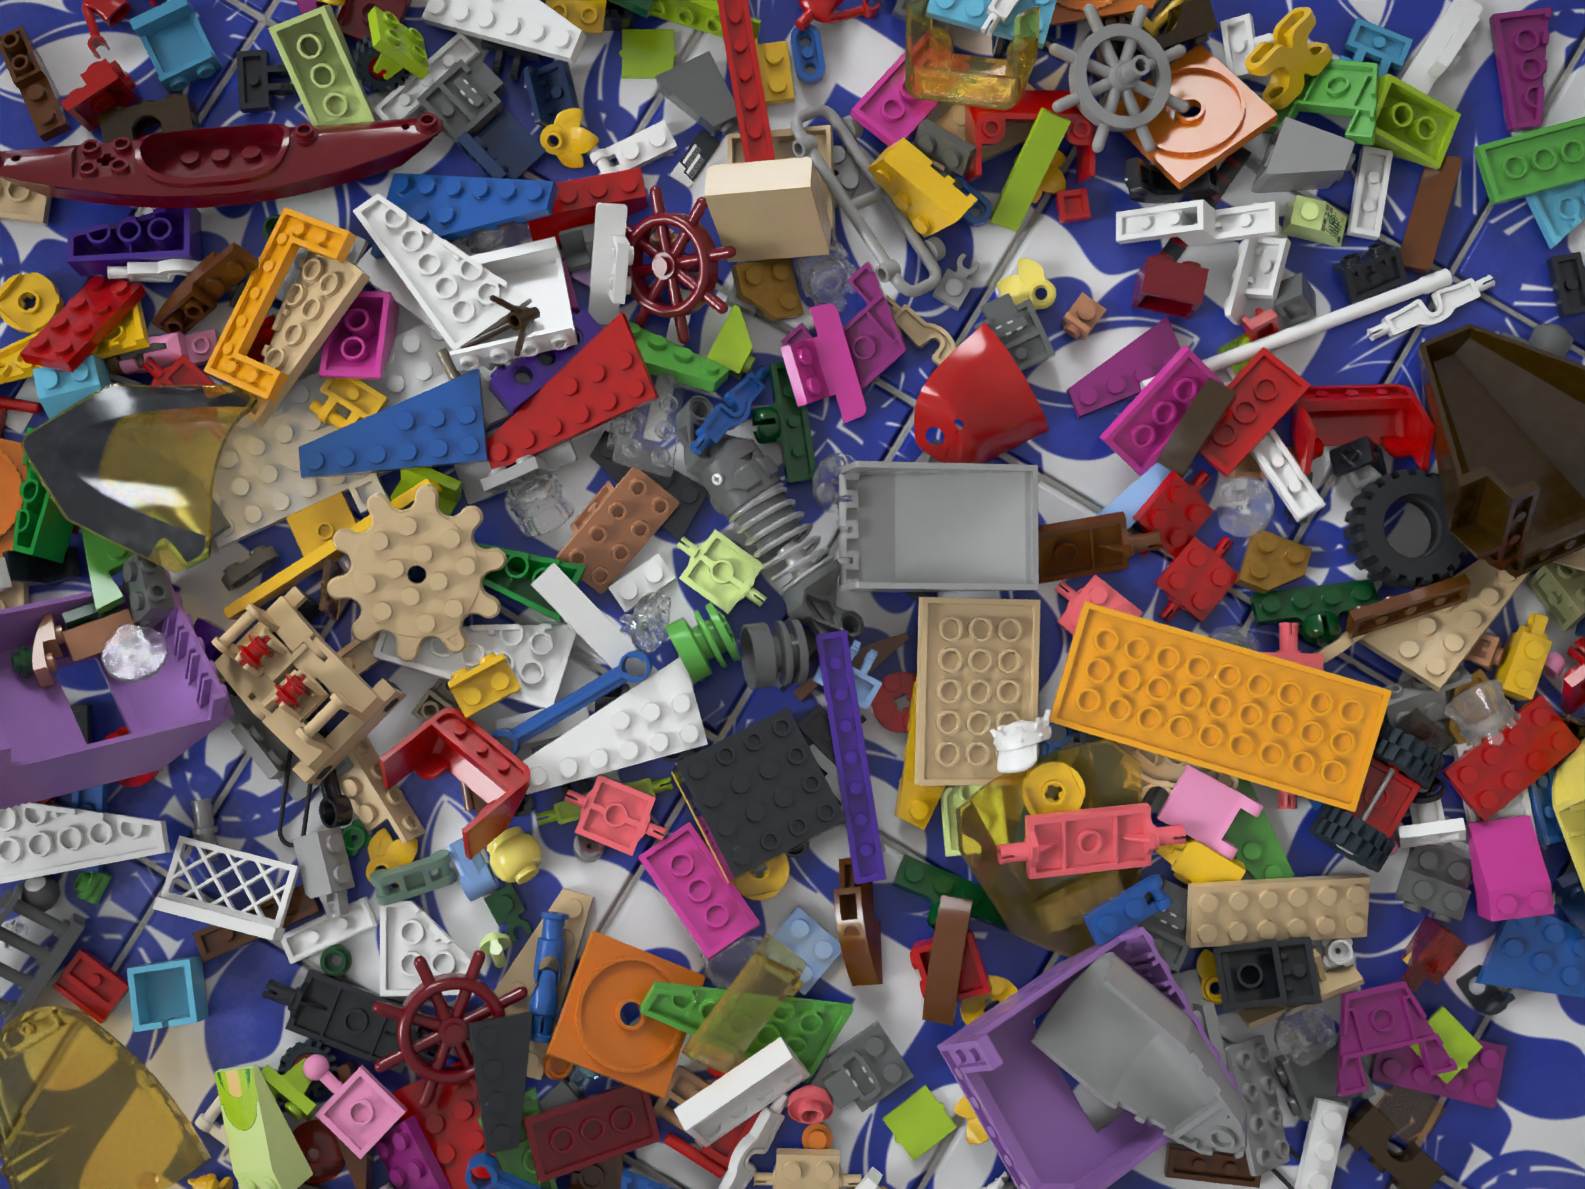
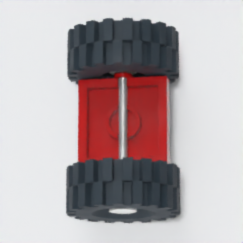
M1382 723L1356 811L1352 812L1324 804L1309 829L1310 834L1349 860H1353L1369 870L1380 872L1396 845L1390 839L1420 788L1429 789L1446 761L1440 754H1437L1436 750L1428 747L1426 743L1415 739L1410 734L1404 733L1401 729H1395L1389 724Z

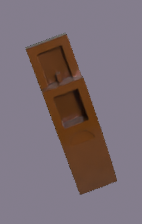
M21 25L1 35L0 52L13 83L22 94L39 137L44 142H47L71 130L72 128L66 116L68 112L61 103L62 98L25 28Z
M235 242L219 254L213 251L179 284L153 318L152 324L167 334L175 332L185 334L217 308V300L258 267V258Z
M851 858L839 859L840 888L833 889L839 942L852 986L883 984L880 921L874 920L873 882L855 884Z

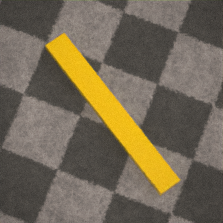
M425 479L390 502L395 508L405 510L413 505L416 490L420 486L432 485L437 489L438 493L443 490L437 481ZM368 515L348 529L359 533L365 532L371 526V515ZM332 538L226 606L223 610L226 617L238 620L247 611L245 607L249 603L260 608L340 557L344 552L335 548Z

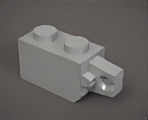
M341 827L322 830L292 839L298 865L300 866L305 894L311 899L320 898L328 919L350 913L347 889L355 887Z

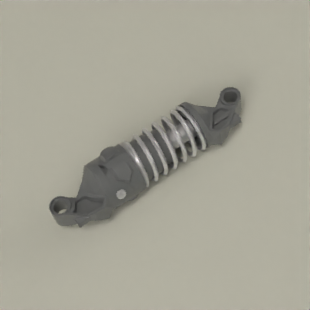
M699 395L693 396L676 415L678 430L675 435L684 447V461L687 472L699 478L710 494V502L713 508L719 514H724L727 520L729 519V522H737L740 526L737 528V533L744 532L748 538L745 545H757L759 550L754 553V557L758 558L761 555L772 556L776 554L763 564L762 569L767 570L778 562L783 561L785 567L771 577V582H776L789 573L794 577L779 590V594L782 595V599L787 606V615L792 619L797 618L801 624L809 626L815 635L847 630L848 641L851 642L863 632L864 622L858 613L836 606L837 580L841 564L835 559V556H828L829 548H822L811 553L820 544L821 536H812L804 540L812 531L813 525L809 523L801 525L800 522L804 518V512L795 511L796 501L795 499L786 498L787 487H783V483H781L782 480L778 476L779 470L776 463L768 455L762 453L753 439L724 434L712 447L706 446L700 455L693 454L697 447L690 451L689 446L698 438L695 434L696 430L703 424L713 409L712 403L707 398Z

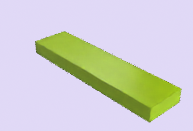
M1041 108L989 218L990 222L1018 232L1071 123L1068 118Z

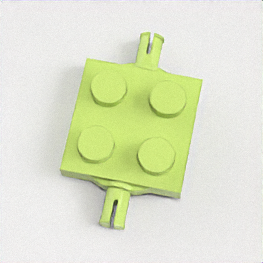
M716 529L707 541L698 547L684 536L681 538V542L689 548L678 542L676 547L690 556L689 564L679 579L729 615L736 604L745 597L759 606V608L768 598L753 588L756 577L762 571L763 563Z

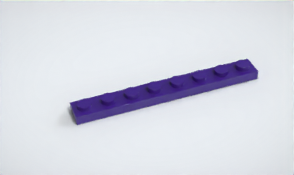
M847 630L816 634L815 638L843 813L847 818L845 825L855 884L885 880L886 873Z

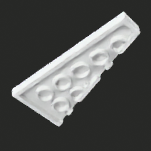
M429 0L421 17L427 25L573 64L576 63L587 37L582 30L540 0Z
M377 193L353 210L453 351L461 349V345L508 320V314L511 311L491 301V295H495L522 308L532 303L530 297L519 292L501 277H497L484 268L482 264L447 240H443L425 225L408 216L406 212Z
M552 623L540 625L494 624L462 626L468 640L467 646L462 652L452 653L447 650L440 639L429 637L421 643L418 657L411 662H405L399 659L396 654L397 642L394 635L387 631H381L372 655L375 659L450 681L452 680L450 676L456 671L465 667L471 670L480 665L478 661L484 656L493 652L496 655L503 653L522 690L507 698L546 709L556 701L577 632L569 624Z

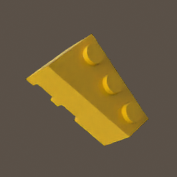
M903 137L888 146L867 169L873 175L876 183L882 186L891 197L895 206L910 220L914 229L926 238L956 223L978 199L971 193L968 196L964 195L953 185L955 180L951 176L947 175L944 178L931 167L933 161Z

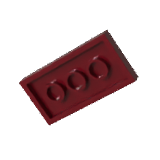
M621 1084L522 1118L537 1180L540 1183L661 1141L650 1094L626 1084Z

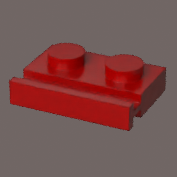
M84 948L79 949L61 973L60 978L52 985L55 990L100 1024L107 1021L108 1016L116 1009L129 991L126 979Z

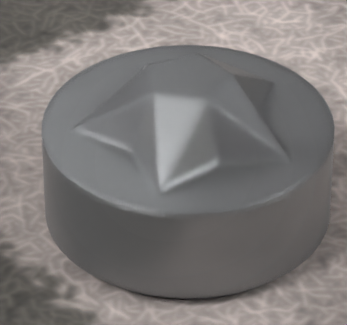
M578 834L574 840L573 851L580 861L592 863L601 858L605 845Z

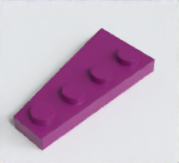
M1552 7L1496 13L1489 18L1508 133L1534 130L1542 125L1545 92L1543 79L1547 69L1545 56L1546 45L1549 44L1550 31H1548V21L1551 18Z
M1168 317L1157 323L1066 390L1077 418L1138 395L1142 391L1140 382L1156 376L1173 358L1181 347Z

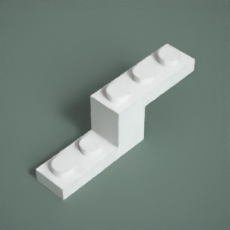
M1202 199L1116 212V242L1120 245L1179 237L1189 246L1279 234V205L1275 201L1215 210Z

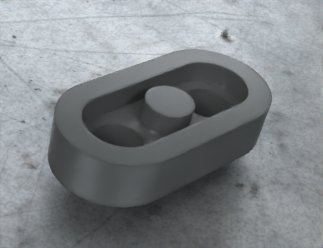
M260 545L249 553L250 557L242 563L235 562L225 568L223 571L225 575L221 578V581L228 591L235 590L273 566L280 559L273 546L266 547L265 545Z

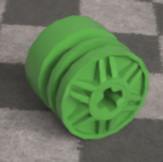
M712 602L705 605L711 617L710 619L704 621L697 609L694 611L696 626L691 628L683 617L665 626L678 655L694 683L712 675L709 660L713 658L716 659L723 669L727 667L721 655L726 651L730 653L734 663L741 660L738 654L737 640L724 615L713 606Z

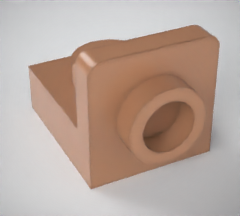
M1082 292L1065 314L1060 324L1064 326L1063 330L1069 336L1085 340L1107 309Z
M1484 633L1464 661L1482 666L1486 671L1492 672L1494 665L1499 666L1501 664L1505 649L1501 648L1502 643L1499 637Z

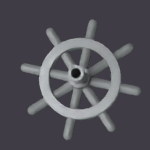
M1091 3L1086 4L1083 11L1093 33L1080 43L1076 51L1057 43H1053L1049 47V53L1052 56L1070 63L1069 88L1071 94L1056 100L1052 105V109L1054 112L1060 113L1073 106H1077L1086 119L1098 126L1092 143V150L1096 153L1103 151L1109 131L1126 132L1134 129L1146 152H1153L1156 144L1146 123L1153 120L1164 106L1181 113L1189 110V103L1170 94L1171 69L1169 62L1184 56L1186 48L1184 45L1179 44L1164 51L1149 33L1142 30L1148 11L1147 7L1143 4L1136 7L1131 25L1119 23L1103 26L1096 7ZM1111 40L1125 42L1119 60L1110 42ZM1097 46H1099L1107 65L1090 58V55ZM1135 49H1137L1142 55H1137L1133 58ZM1087 71L1102 77V80L1088 86ZM1151 71L1153 86L1140 81V77ZM1108 92L1103 108L1094 97ZM1133 92L1150 99L1142 111ZM1120 96L1129 116L1115 114Z

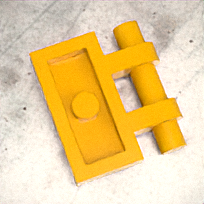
M327 378L319 391L329 398L325 404L314 400L309 410L317 414V418L323 423H331L338 429H341L382 411L389 402V399L359 379ZM339 405L351 411L347 419L336 413Z

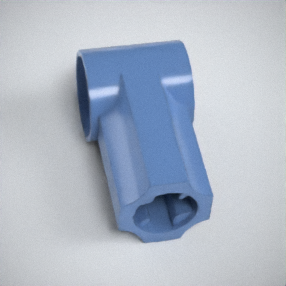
M463 838L447 846L461 875L459 881L462 889L471 902L500 888L497 876L493 873L490 864L485 862L481 852L469 860L465 855Z

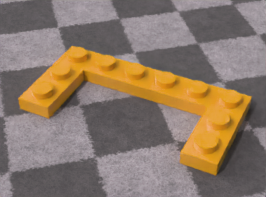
M284 207L258 259V267L253 270L204 372L275 403L289 375L247 357L257 333L299 248L344 264L357 236L348 230Z

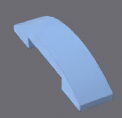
M1156 463L1096 516L1123 511L1126 516L1128 529L1135 523L1132 517L1171 471ZM1191 468L1187 471L1183 480L1193 472Z

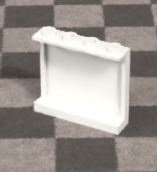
M555 237L470 256L494 275L508 282L510 286L530 297L532 303L526 307H537L540 311V317L535 319L527 330L520 356L514 355L520 329L514 330L510 328L476 346L449 351L457 371L474 370L480 366L493 363L501 364L511 359L524 356L532 357L541 352L555 349L563 350L578 344L562 256Z

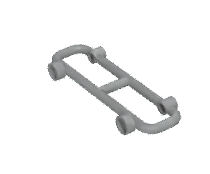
M822 104L812 105L794 114L790 122L791 131L796 139L792 144L794 154L798 158L807 156L813 159L815 169L879 263V266L875 269L877 279L882 283L891 281L898 292L909 297L921 296L936 288L942 278L941 269L937 261L945 257L946 249L944 243L938 237H931L923 241L906 215L895 206L893 200L882 186L876 183L873 175L867 169L871 163L855 140L862 136L863 126L850 115L840 118L835 110ZM819 116L825 118L831 124L874 190L851 200L819 153L815 137L807 135L803 122ZM881 200L927 268L929 278L915 285L907 283L901 276L899 263L889 258L858 210Z

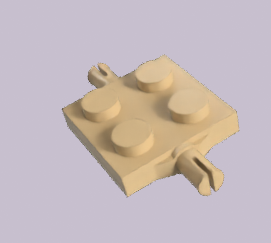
M777 1148L776 1164L773 1173L754 1172V1186H773V1189L856 1188L861 1182V1174H842L840 1149Z

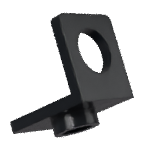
M1367 435L1332 449L1329 452L1333 474L1336 477L1367 465H1371L1382 476L1387 474L1382 449Z
M1477 965L1456 980V984L1475 1011L1489 1016L1496 1015L1505 1010L1508 1006L1507 1004L1515 1000V996L1512 993L1499 990L1497 986L1486 984L1485 990L1481 994H1473L1469 990V981L1479 975L1482 965Z

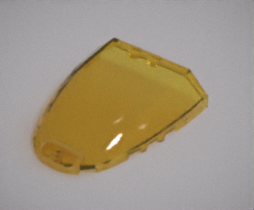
M62 1006L38 1007L17 1016L0 1031V1154L3 1162L0 1170L2 1176L7 1178L10 1189H167L199 1169L212 1158L188 1118L159 1080L120 1041L85 1014Z

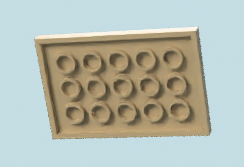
M919 597L915 785H1022L1023 778L1037 765L1036 761L1031 768L1022 772H998L997 760L999 751L993 744L994 737L990 730L995 728L997 731L998 726L1004 724L1007 726L1012 722L1020 720L1035 722V718H1038L1041 600Z

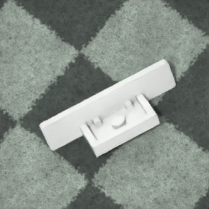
M1453 0L1400 80L1428 94L1438 77L1445 70L1451 72L1461 58L1457 54L1462 46L1467 48L1476 36L1477 32L1473 29L1480 20L1478 17L1484 9L1483 6L1474 0Z
M1263 236L1244 239L1240 242L1237 268L1233 270L1231 276L1232 287L1230 295L1224 303L1225 316L1234 325H1241L1248 298L1277 299L1291 244L1287 238Z
M596 204L588 313L598 324H609L618 316L620 304H625L626 295L631 293V276H627L628 265L633 264L634 248L630 246L625 237L627 206L625 204Z

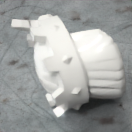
M1046 709L1044 717L1035 718V722L1020 720L1012 722L1007 726L1005 724L998 726L997 731L995 728L990 730L994 737L993 744L999 751L997 760L998 772H1022L1035 764L1039 756L1038 743L1051 738L1052 730L1051 726H1049L1051 710Z

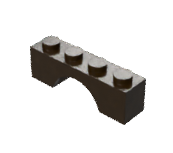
M1189 0L1170 9L1165 30L1160 36L1152 37L1165 51L1187 42H1191L1192 46H1196L1209 41L1208 35L1219 30L1210 0ZM1128 20V21L1122 22L1121 24H1129V25H1131V22ZM1111 40L1110 42L1119 60L1125 42ZM1097 46L1095 52L1098 62L1107 65L1099 46ZM1135 49L1133 58L1137 55L1142 54L1137 49Z

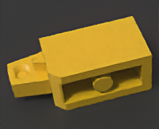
M1532 613L1529 615L1526 625H1520L1518 631L1511 633L1507 638L1502 662L1497 666L1492 680V685L1499 694L1517 701L1533 699L1552 641L1547 640L1548 635L1544 633L1549 617L1539 613Z
M1190 836L1186 837L1185 844L1159 846V849L1154 850L1171 864V870L1174 871L1173 875L1185 884L1191 882L1238 881L1242 879L1246 872L1245 864L1236 858L1230 860Z

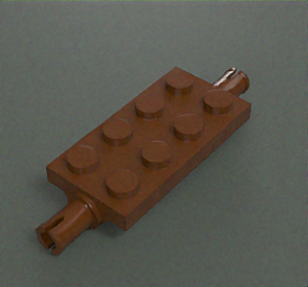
M1123 511L1039 525V584L1129 569L1128 559L1134 557V553L1161 550L1159 532L1156 530L1154 532L1131 535L1127 532L1126 516Z

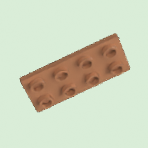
M633 466L617 485L608 480L570 524L574 536L557 554L556 559L586 565L582 580L598 593L603 594L680 503L641 469Z

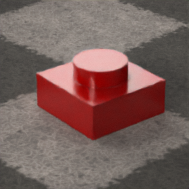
M1087 188L1056 192L1055 198L1059 224L1090 220L1091 214Z

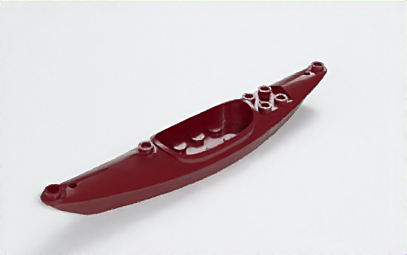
M424 113L417 118L318 126L301 123L296 127H287L279 123L176 130L153 133L134 140H130L127 137H118L113 142L104 143L89 139L81 145L0 151V177L44 196L88 203L150 208H209L243 205L314 192L395 169L405 164L425 148L434 137L442 132L444 125L443 121L434 114Z

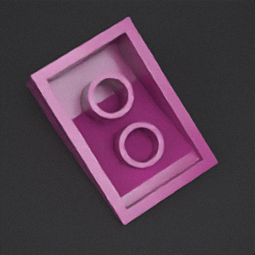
M361 291L323 343L319 369L320 378L382 379L396 337L400 308L391 292Z
M1523 815L1491 819L1485 822L1466 823L1478 916L1494 922L1555 914L1551 882L1531 817Z

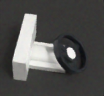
M1440 777L1435 778L1429 789L1420 788L1409 806L1413 825L1398 826L1401 848L1466 840L1463 818L1445 820L1441 798L1446 792L1445 782ZM1441 786V789L1437 793L1433 794L1437 790V788Z

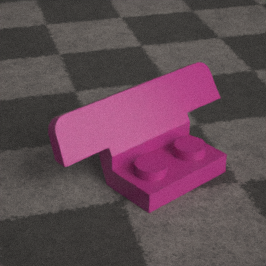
M831 303L809 307L818 336L780 348L797 406L799 407L836 395L844 423L862 417L866 412V404L838 309Z

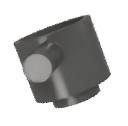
M1552 323L1535 326L1529 340L1505 332L1502 333L1503 336L1566 358L1573 343L1572 336L1568 334L1565 328Z

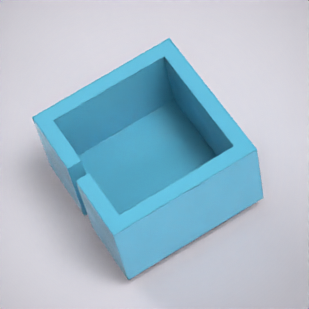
M201 955L127 968L134 1032L197 1023L209 1018Z

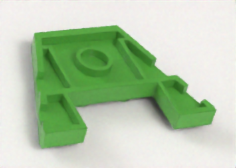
M1331 59L1318 75L1309 76L1305 74V85L1302 92L1286 108L1276 110L1278 122L1262 133L1273 134L1285 117L1295 120L1300 111L1349 116L1353 118L1347 128L1345 138L1354 141L1355 144L1373 146L1376 133L1380 72L1378 64Z
M139 497L124 503L148 516L177 526ZM81 525L94 604L97 612L101 615L126 602L111 576L123 571V564L135 551ZM166 538L159 540L153 550L162 551L171 547L186 570L211 558L210 551L205 547L199 557L186 562L174 545Z

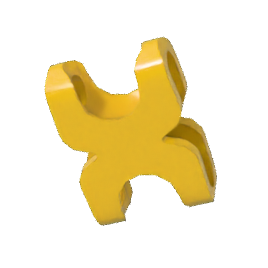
M1298 7L1291 10L1275 26L1273 32L1274 43L1260 42L1245 59V67L1249 74L1267 76L1271 73L1270 82L1262 93V99L1273 110L1286 108L1302 92L1305 85L1304 74L1309 76L1318 75L1333 57V53L1326 43L1310 42L1307 45L1308 36L1316 25V18L1309 7Z

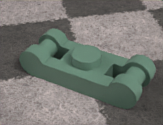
M439 850L429 857L389 870L380 869L374 871L370 875V880L373 887L377 888L376 898L378 904L381 906L390 905L456 882L455 870L450 867L452 859L449 851ZM438 869L439 872L436 875L430 876L429 871ZM395 882L399 883V887L390 888L389 884Z

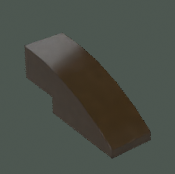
M1209 377L1158 457L1157 463L1172 472L1178 473L1183 478L1218 429V424L1235 402L1236 392Z

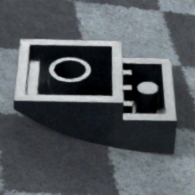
M1310 936L1213 947L1224 1012L1323 1003Z

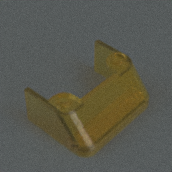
M916 0L906 5L905 86L912 97L921 100L998 110H1008L1019 103L1038 56L1040 7L1034 6L1015 16L1014 40L1008 46L1006 60L954 53V41L950 32L942 27H933L932 18L925 17L929 0Z
M766 932L756 951L696 1032L690 1035L681 1052L691 1060L725 1074L746 1061L747 1056L744 1055V1052L787 995L793 997L802 986L803 981L799 978L803 973L806 961Z

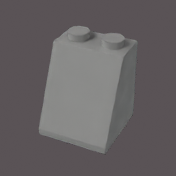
M1285 117L1270 137L1251 192L1271 193L1328 189L1336 180H1341L1345 171L1348 172L1351 169L1356 154L1352 153L1355 142Z

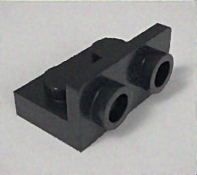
M1386 242L1374 243L1368 247L1367 251L1360 254L1352 253L1343 256L1341 262L1332 265L1333 272L1341 275L1347 301L1352 304L1408 281L1400 248Z

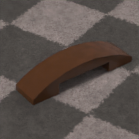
M941 895L928 967L922 1020L954 1025L959 995V982L973 900Z

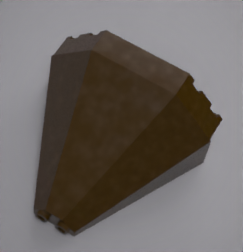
M1467 324L1420 343L1417 354L1428 415L1436 427L1433 443L1449 532L1475 558L1483 559L1489 565L1501 571L1505 570L1515 578L1585 548V365L1473 324Z

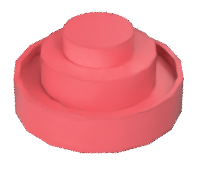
M805 1085L792 1092L787 1099L788 1114L799 1123H820L831 1117L834 1112L833 1098L830 1093L824 1088L815 1085Z

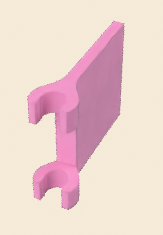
M1187 764L1156 818L1170 826L1183 824L1186 835L1232 860L1238 849L1234 847L1233 843L1224 839L1223 836L1240 808L1258 817L1264 806L1256 799Z

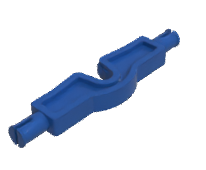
M759 366L754 374L752 372L748 373L733 389L724 395V400L730 409L720 403L710 411L703 424L695 432L698 438L689 446L690 451L697 447L693 454L700 455L706 446L712 447L727 431L735 429L748 418L751 411V403L765 388L762 382L769 376V369L764 373L762 372L767 368L766 366Z

